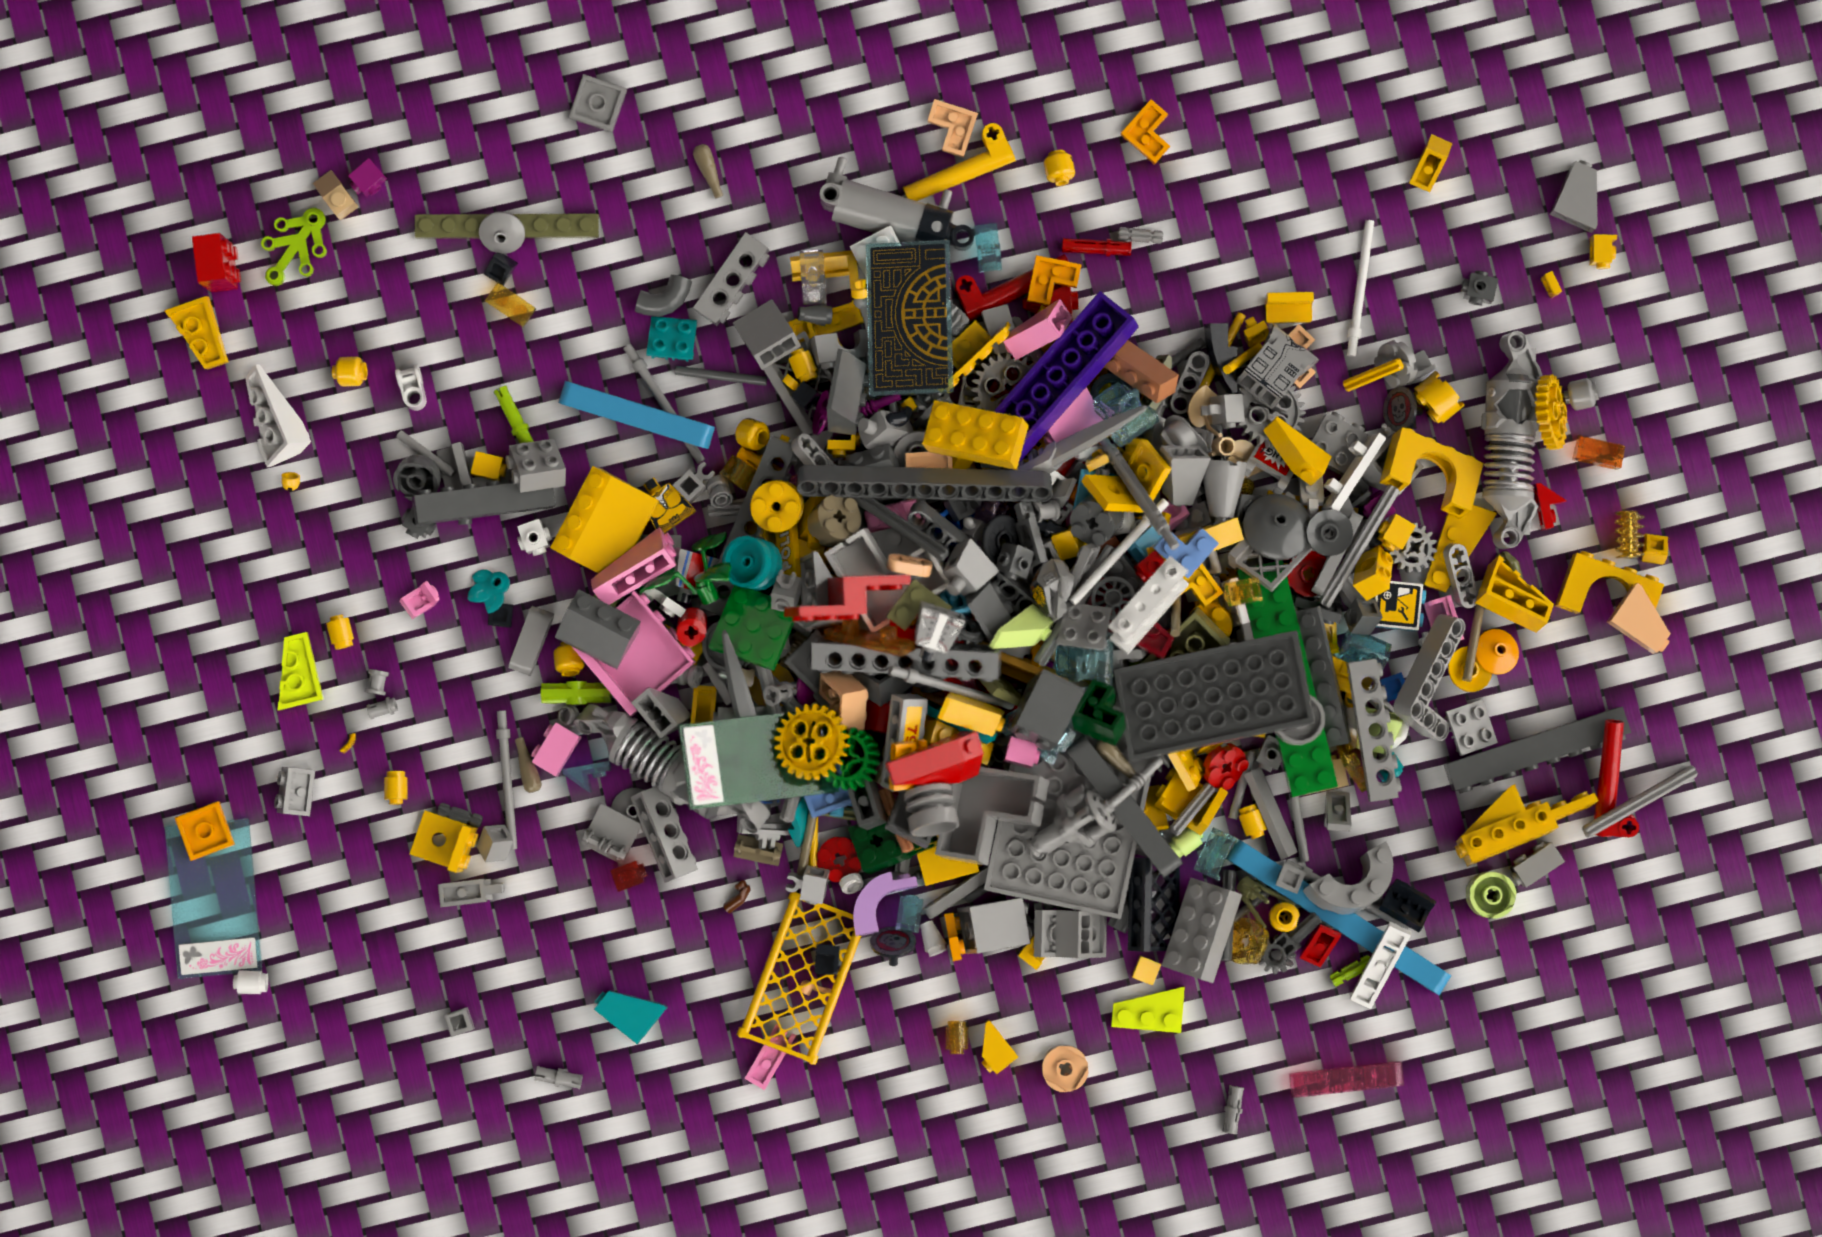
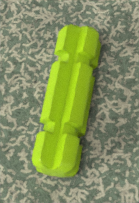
M1365 955L1360 958L1361 961L1358 962L1356 960L1341 968L1340 972L1336 971L1330 974L1333 985L1339 986L1344 983L1343 980L1346 979L1348 981L1363 973L1362 970L1365 969L1371 957Z

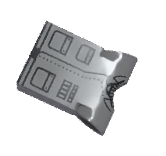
M1274 324L1265 339L1262 349L1236 382L1273 410L1296 379L1313 367L1319 359L1306 348L1296 344L1288 334Z

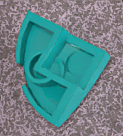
M806 782L803 784L794 820L788 828L796 847H800L803 843L809 812L804 796L809 794Z

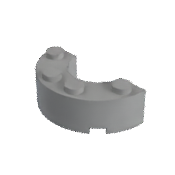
M1383 842L1360 857L1363 875L1358 884L1343 885L1335 881L1330 874H1327L1308 885L1303 890L1304 894L1319 908L1336 912L1337 914H1352L1366 909L1384 894L1391 882L1393 858L1387 842Z

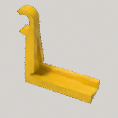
M852 250L790 257L793 281L849 275L852 298H867L866 279H859L857 260Z

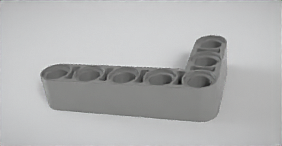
M1444 614L1437 616L1393 707L1394 713L1417 733L1439 741L1444 740L1448 736L1449 724L1428 705L1465 631V623L1461 618Z

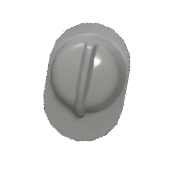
M1178 415L1167 417L1164 422V430L1160 433L1163 446H1200L1208 455L1209 449L1206 442L1184 418Z

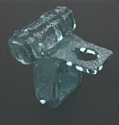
M1119 382L1105 389L1093 399L1094 410L1103 420L1143 406L1140 403L1139 390L1136 388L1131 390L1128 386L1122 385ZM1147 406L1145 412L1111 434L1112 440L1119 447L1129 444L1133 439L1153 428L1159 422L1158 414L1153 408Z
M1106 635L1107 647L1101 651L1058 645L1055 652L1056 675L1067 678L1072 682H1080L1083 679H1095L1112 686L1114 677V645L1110 641V636Z

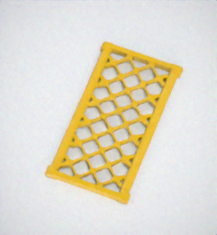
M795 891L790 892L788 896V906L742 1027L738 1028L736 1035L739 1038L753 1040L803 1059L811 1065H816L819 1057L817 1053L861 936L856 937L854 927L845 928L841 920L842 916L853 920V914L824 903L815 904L813 909L802 912L797 906L800 894ZM822 908L836 913V916L829 920H824L819 909ZM812 911H817L821 918V923L809 927L804 916ZM801 917L806 925V930L794 934L789 928L793 918ZM834 919H839L843 931L830 935L826 924ZM824 926L828 937L820 942H816L811 930ZM808 932L813 944L805 949H801L796 937ZM845 934L850 942L847 949L840 950L839 960L842 963L836 979L834 980V975H825L814 979L810 967L815 962L808 964L803 956V952L812 947L816 948L817 944L828 940L835 946L833 938ZM793 939L798 947V951L786 956L781 950L784 940ZM800 954L805 966L793 971L788 959ZM785 961L790 973L779 978L773 972L776 962ZM807 969L812 980L800 986L795 978V973ZM792 976L797 987L785 993L780 985V980ZM828 977L834 983L830 993L821 994L816 983ZM777 983L782 994L771 1000L765 994L768 984ZM813 984L818 992V997L806 1001L801 990L803 987ZM799 991L803 1003L792 1008L786 997L790 993ZM779 998H784L788 1005V1010L777 1015L771 1004ZM820 999L826 1005L823 1014L813 1016L808 1004ZM769 1005L773 1012V1017L766 1021H761L756 1015L759 1006ZM805 1006L810 1014V1018L798 1023L793 1011ZM786 1013H791L795 1025L784 1030L778 1018ZM771 1020H776L780 1032L769 1037L763 1025ZM808 1021H812L817 1027L814 1037L805 1038L800 1026ZM751 1027H761L765 1039L749 1034ZM793 1028H797L802 1040L790 1045L785 1033ZM783 1035L787 1047L772 1043L770 1039ZM804 1043L809 1049L807 1056L793 1051L792 1047Z

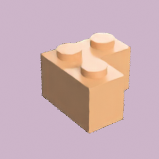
M841 671L820 673L819 694L830 704L829 711L833 710L836 712L835 717L843 718L839 725H846L848 733L852 727L857 728L858 731L864 730L867 718V688L852 674H843Z

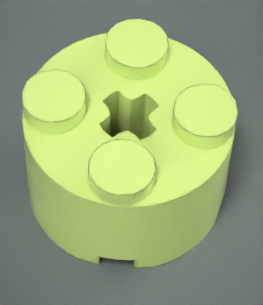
M1490 871L1479 873L1466 886L1467 904L1475 914L1481 917L1501 918L1507 915L1513 908L1516 899L1515 886L1507 876L1501 873ZM1488 890L1495 891L1493 895L1494 900L1487 899Z

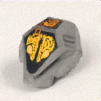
M1051 559L1036 571L1030 584L1031 598L1046 617H1051L1053 622L1059 620L1067 612L1065 602H1067L1074 584V575L1069 573L1068 565L1060 559Z

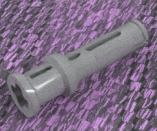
M783 681L779 682L776 686H767L763 691L765 702L770 706H775L780 702L792 700L793 696L797 694V681L791 683Z

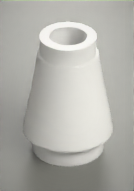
M932 920L920 925L925 952H928L929 957L947 950L945 947L947 943Z

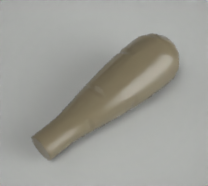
M705 144L696 146L693 150L694 159L710 186L715 199L724 196L720 188L717 169L710 148Z
M517 738L515 743L518 751L523 787L528 793L539 791L542 783L537 768L532 763L533 759L528 752L524 738Z
M1101 740L1095 745L1097 753L1126 777L1131 779L1136 774L1117 746L1110 745Z

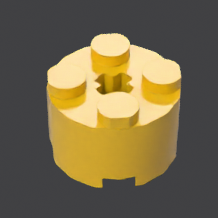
M1434 371L1414 388V394L1418 404L1426 405L1429 409L1426 412L1427 415L1439 424L1440 422L1445 423L1465 405L1463 402H1457L1460 399L1458 394L1446 380L1444 382L1440 379L1438 380L1437 378L1440 374Z

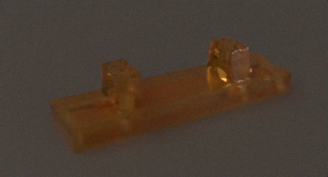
M858 619L843 620L842 624H836L832 628L824 630V639L900 657L915 651V641L898 638L897 628L891 625L882 628L881 633L859 629Z

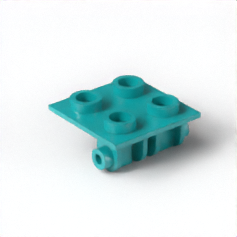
M651 316L646 356H652V359L655 357H665V360H668V358L675 360L677 358L686 360V362L693 360L697 320Z

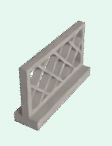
M804 331L797 335L798 341L804 338L808 345L807 350L810 351V339ZM789 360L786 367L776 363L771 364L763 369L802 434L813 435L810 417L812 410H816V407H812L807 415L804 408L791 397L793 390L782 381L788 374V371L793 372L792 368H789ZM821 366L817 374L816 391L820 378L829 380L832 383L833 376L828 369H823L826 376L821 375ZM780 369L785 370L784 376H783L782 372L780 371Z
M1287 492L1285 494L1295 499V496L1292 495L1290 492ZM1277 519L1279 523H1284L1283 519ZM1330 529L1325 530V536L1330 531ZM1244 537V540L1240 541L1229 552L1228 565L1235 570L1237 568L1241 569L1272 592L1307 556L1312 548L1308 544L1299 555L1292 558V562L1289 565H1279L1278 560H1275L1276 566L1262 567L1261 558L1264 557L1257 552L1254 553L1255 551ZM1258 558L1259 567H1249L1244 563L1248 559ZM1276 571L1277 577L1271 583L1263 577V572Z

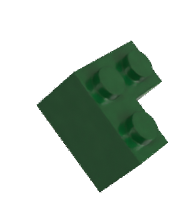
M1093 679L1072 715L1074 730L1116 746L1126 729L1124 713L1113 709L1116 703L1113 686Z

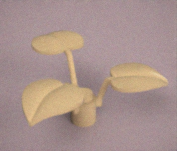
M1207 385L1201 386L1191 397L1187 414L1193 426L1202 427L1206 425V429L1216 436L1211 444L1212 451L1208 453V456H1228L1226 460L1237 463V461L1247 462L1255 446L1247 440L1234 441L1230 437H1223L1222 433H1218L1210 426L1212 425L1211 415L1201 416L1200 406L1211 405L1210 397L1218 396ZM1255 466L1249 477L1264 470Z

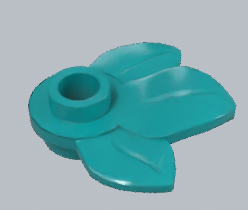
M477 571L472 575L476 584L469 590L468 600L475 603L484 602L487 612L491 614L504 603V593L509 589L510 579L503 572ZM500 579V585L495 586V582Z

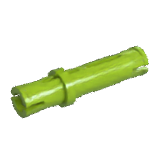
M507 386L500 387L499 391L496 389L493 393L496 395L513 429L511 431L512 435L517 437L519 443L534 442L528 431L529 426L527 423H524Z

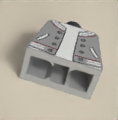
M921 601L914 634L915 643L922 646L919 657L926 661H932L936 651L948 653L965 623L964 615Z

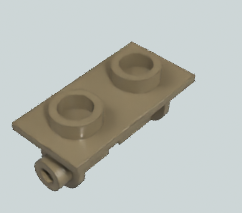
M738 834L733 857L779 866L783 843L775 842L774 850H769L767 844L766 849H759V840H756L755 837Z

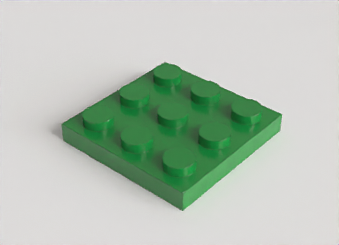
M734 585L709 648L724 654L722 632L726 630L738 659L774 671L795 621H792V617H784V611L771 609L770 595Z

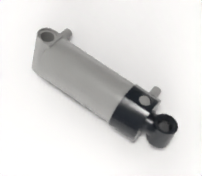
M838 157L834 172L828 173L826 183L820 189L822 207L827 211L833 212V221L871 233H877L891 225L898 240L910 245L949 244L959 251L968 250L973 245V230L967 225L957 226L951 222L954 211L948 210L952 191L945 189L943 191L938 206L929 202L925 204L847 180V177L842 175L847 159L843 157ZM829 194H834L836 196V198L833 200L825 199V197ZM959 233H966L969 236V240L966 243H960L956 240V236Z

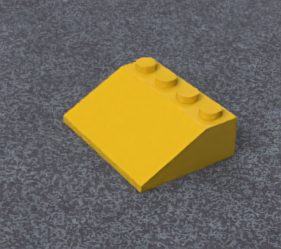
M592 466L550 548L600 573L637 544L659 500L611 473Z

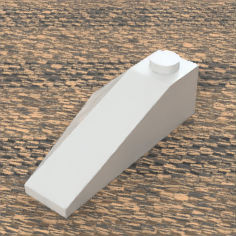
M256 364L245 376L250 404L255 406L256 418L253 419L254 426H259L261 439L257 440L258 447L266 467H271L300 454L310 444L311 440L302 420L262 367Z

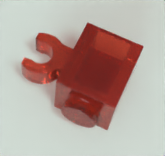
M638 860L610 870L618 892L646 882L644 877L648 876L644 864H639Z

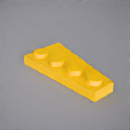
M1473 505L1472 510L1462 518L1447 513L1435 548L1437 552L1433 554L1434 561L1430 563L1423 586L1446 593L1451 583L1443 557L1444 548L1450 543L1461 544L1466 548L1469 557L1497 513ZM1455 550V553L1452 554L1453 558H1456L1458 550Z

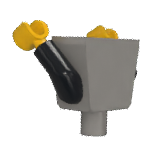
M911 396L901 404L903 408L900 412L880 410L871 418H863L859 421L858 432L860 435L859 444L861 451L890 444L894 452L898 440L905 434L914 431L909 419L913 414V410L918 406Z

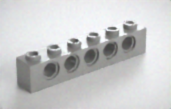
M1376 658L1347 662L1368 801L1374 802L1399 798L1398 792H1401V783L1399 778H1395L1394 769L1398 768L1396 755H1392L1391 752L1394 739L1392 732H1388L1387 723L1390 722V714L1388 709H1384L1383 700L1387 699L1385 686H1381L1380 676H1383L1381 662L1377 663ZM1365 677H1370L1373 680V686L1369 690L1363 689L1361 685ZM1369 700H1374L1377 704V708L1373 713H1368L1365 709V704ZM1373 723H1378L1381 728L1380 733L1376 736H1371L1369 733V727ZM1377 746H1381L1384 749V755L1380 759H1375L1372 754L1373 749ZM1381 769H1385L1388 773V777L1384 782H1379L1376 779V774Z

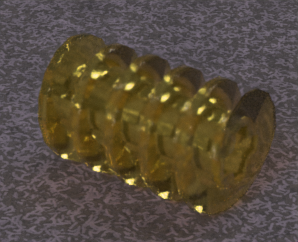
M1637 511L1615 512V515L1621 517L1615 520V524L1622 526L1615 529V533L1622 535L1615 539L1616 543L1622 544L1616 547L1615 551L1622 555L1615 558L1633 559L1644 556L1645 552L1639 551L1638 548L1645 546V543L1639 542L1638 539L1645 537V534L1638 532V530L1644 528L1645 525L1638 523V520L1644 519L1645 516L1638 514Z

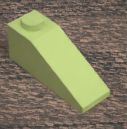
M1032 604L998 629L989 647L1000 649L1034 646L1041 640L1046 641L1051 635L1052 630L1050 628L1053 621L1051 617H1046L1038 607Z

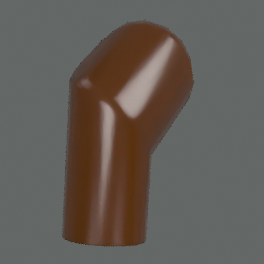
M741 880L735 885V889L739 893L723 904L724 909L728 913H732L740 907L749 895L751 888L745 880Z

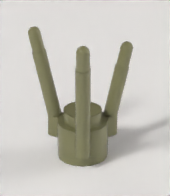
M1249 876L1244 877L1236 887L1237 891L1242 894L1241 900L1247 905L1263 929H1266V924L1249 900H1254L1258 897L1268 904L1269 900L1260 893L1261 890L1283 902L1296 905L1293 901L1263 885L1257 879L1253 880Z

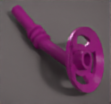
M828 390L821 394L814 412L812 431L817 436L828 423L827 404L830 394ZM896 391L875 401L872 399L870 403L867 401L866 406L861 407L860 413H863L865 417L868 416V413L870 415L873 414V411L876 413L878 409L901 400L900 393Z

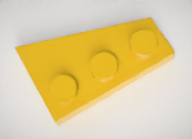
M205 296L164 310L177 326L176 328L179 333L184 336L190 345V349L204 369H211L229 363L209 297Z

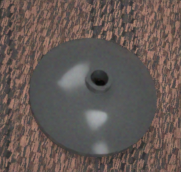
M1269 494L1258 498L1248 507L1243 519V533L1250 547L1261 556L1272 560H1287L1299 555L1309 544L1306 529L1311 517L1306 508L1296 499L1283 494ZM1277 519H1283L1284 523H1279Z

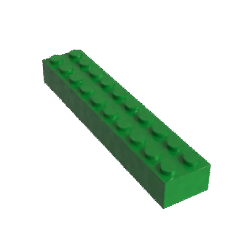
M1283 560L1278 561L1279 565H1284ZM1271 562V563L1262 564V567H1263V566H1276V563H1275V562ZM1237 570L1236 575L1239 579L1253 638L1258 639L1296 630L1298 632L1309 694L1317 700L1287 577L1271 592L1242 570ZM1263 572V577L1272 583L1277 577V572ZM1324 727L1320 735L1312 742L1304 745H1290L1283 742L1275 734L1290 798L1338 787Z

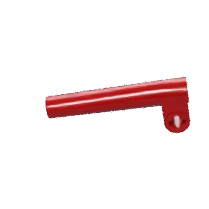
M1065 254L1055 258L1069 262ZM1033 269L983 293L980 292L975 280L971 276L964 275L958 278L955 284V292L969 322L981 317V312L984 310L1005 305L1027 294ZM962 282H965L966 285H971L969 292H966L965 289H960Z
M1605 720L1596 796L1598 802L1595 805L1594 819L1616 808L1624 722L1621 720ZM1630 814L1595 835L1602 837H1634L1639 832V823L1634 815ZM1630 821L1632 825H1628L1627 829H1625L1623 825Z

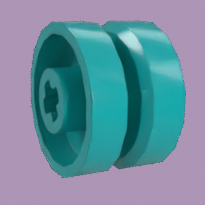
M740 536L731 541L722 557V562H730L732 565L729 581L739 587L753 590L767 589L774 585L780 569L782 570V556L779 549L772 542L751 536Z

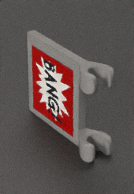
M1263 442L1260 446L1256 445L1247 461L1245 476L1249 477L1255 466L1279 480L1272 492L1274 494H1282L1294 473L1273 444L1266 448L1265 442Z

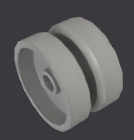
M1310 696L1315 723L1276 731L1275 734L1283 742L1290 745H1304L1312 742L1321 734L1325 725V713L1322 705L1315 697Z

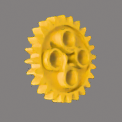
M1554 374L1540 376L1538 385H1536L1537 392H1535L1537 401H1535V413L1543 444L1546 445V449L1557 450L1565 445V432H1567L1566 402L1563 401L1564 393H1561L1562 386H1559V379L1557 380Z
M804 704V711L799 707H795V715L788 712L787 714L790 719L788 721L781 719V722L785 725L784 728L779 727L776 729L781 733V736L774 737L775 740L780 741V744L774 747V749L781 751L776 757L780 760L785 759L781 766L789 767L788 773L793 774L796 772V777L800 779L804 775V778L810 781L813 775L814 779L819 780L820 773L824 777H828V770L836 772L834 766L836 763L843 765L839 759L840 756L847 757V754L843 752V748H848L850 745L844 743V740L849 738L850 735L843 733V731L848 727L844 724L839 725L843 718L835 717L836 712L833 710L828 712V707L824 705L820 709L818 704H813L811 709L810 705ZM805 724L806 731L804 734L799 735V727ZM824 726H828V734L822 737L821 729ZM815 739V743L809 745V741ZM802 747V756L796 758V750ZM824 749L826 753L825 757L822 760H819L818 753L820 750Z

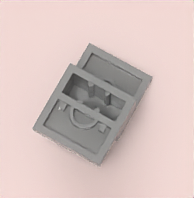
M1035 910L1034 957H1106L1107 916L1079 910Z

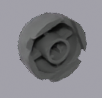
M411 455L403 459L396 468L393 477L395 488L398 492L401 490L405 494L404 497L408 500H412V497L417 495V491L430 489L431 493H436L441 481L438 465L434 460L424 455Z

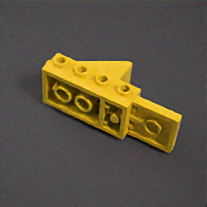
M1514 784L1456 841V853L1460 859H1464L1468 867L1554 832L1559 828L1557 820L1592 807L1598 802L1595 793L1588 795L1586 791L1574 796L1568 804L1563 800L1550 807L1548 801L1541 804V801L1538 800L1524 807Z

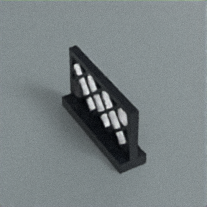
M1134 857L1129 879L1128 951H1167L1168 946L1163 939L1167 933L1171 938L1179 914L1180 866L1172 871L1170 875L1163 877L1165 882L1160 887L1156 880L1162 874L1157 869L1152 876V861L1148 857ZM1152 887H1153V888L1155 889V891L1157 892V893L1154 895L1153 898H1152ZM1168 887H1170L1171 889V896L1169 899L1164 893ZM1160 898L1165 904L1161 910L1156 906ZM1151 910H1152V911L1155 913V915H1156V917L1153 919L1152 922H1151ZM1168 910L1171 913L1169 922L1164 917ZM1159 922L1164 926L1160 934L1155 929ZM1151 933H1152V935L1155 937V941L1152 943V945H1151Z

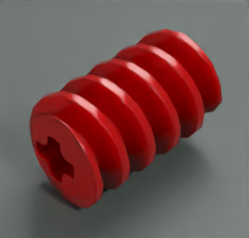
M697 607L686 608L682 617L678 619L676 634L678 640L685 646L693 647L703 641L706 636L707 616L703 610Z

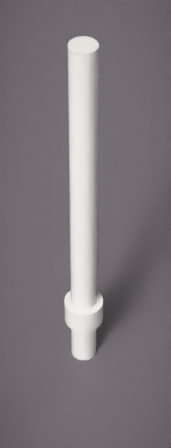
M1365 220L1351 327L1348 328L1347 338H1349L1347 356L1356 357L1358 339H1361L1362 329H1360L1374 227V221Z
M1163 498L1156 504L1161 513L1169 505ZM1145 514L1142 516L1143 520L1069 598L1072 604L1077 605L1149 526H1152Z

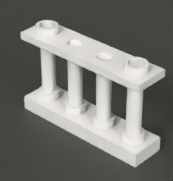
M1169 556L1108 625L1114 632L1110 637V641L1128 655L1189 586V583L1183 579L1188 570Z

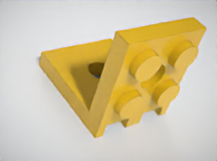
M1141 439L1129 459L1128 465L1154 501L1172 468L1148 440ZM1084 475L1081 482L1104 511L1144 513L1120 476Z
M424 810L410 855L448 867L447 870L455 873L463 872L464 869H467L471 856L468 855L471 847H474L479 834L476 832L478 828ZM437 833H442L446 838L442 846H436L433 842V837Z

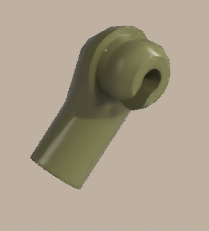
M1502 551L1501 554L1495 556L1496 558L1500 555L1505 559L1503 562L1513 571L1517 570L1523 579L1519 561L1509 552Z

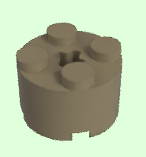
M833 495L827 496L816 505L807 519V526L811 536H815L820 541L818 542L819 544L829 548H833L841 542H846V539L859 531L861 525V514L856 500L848 497H835Z

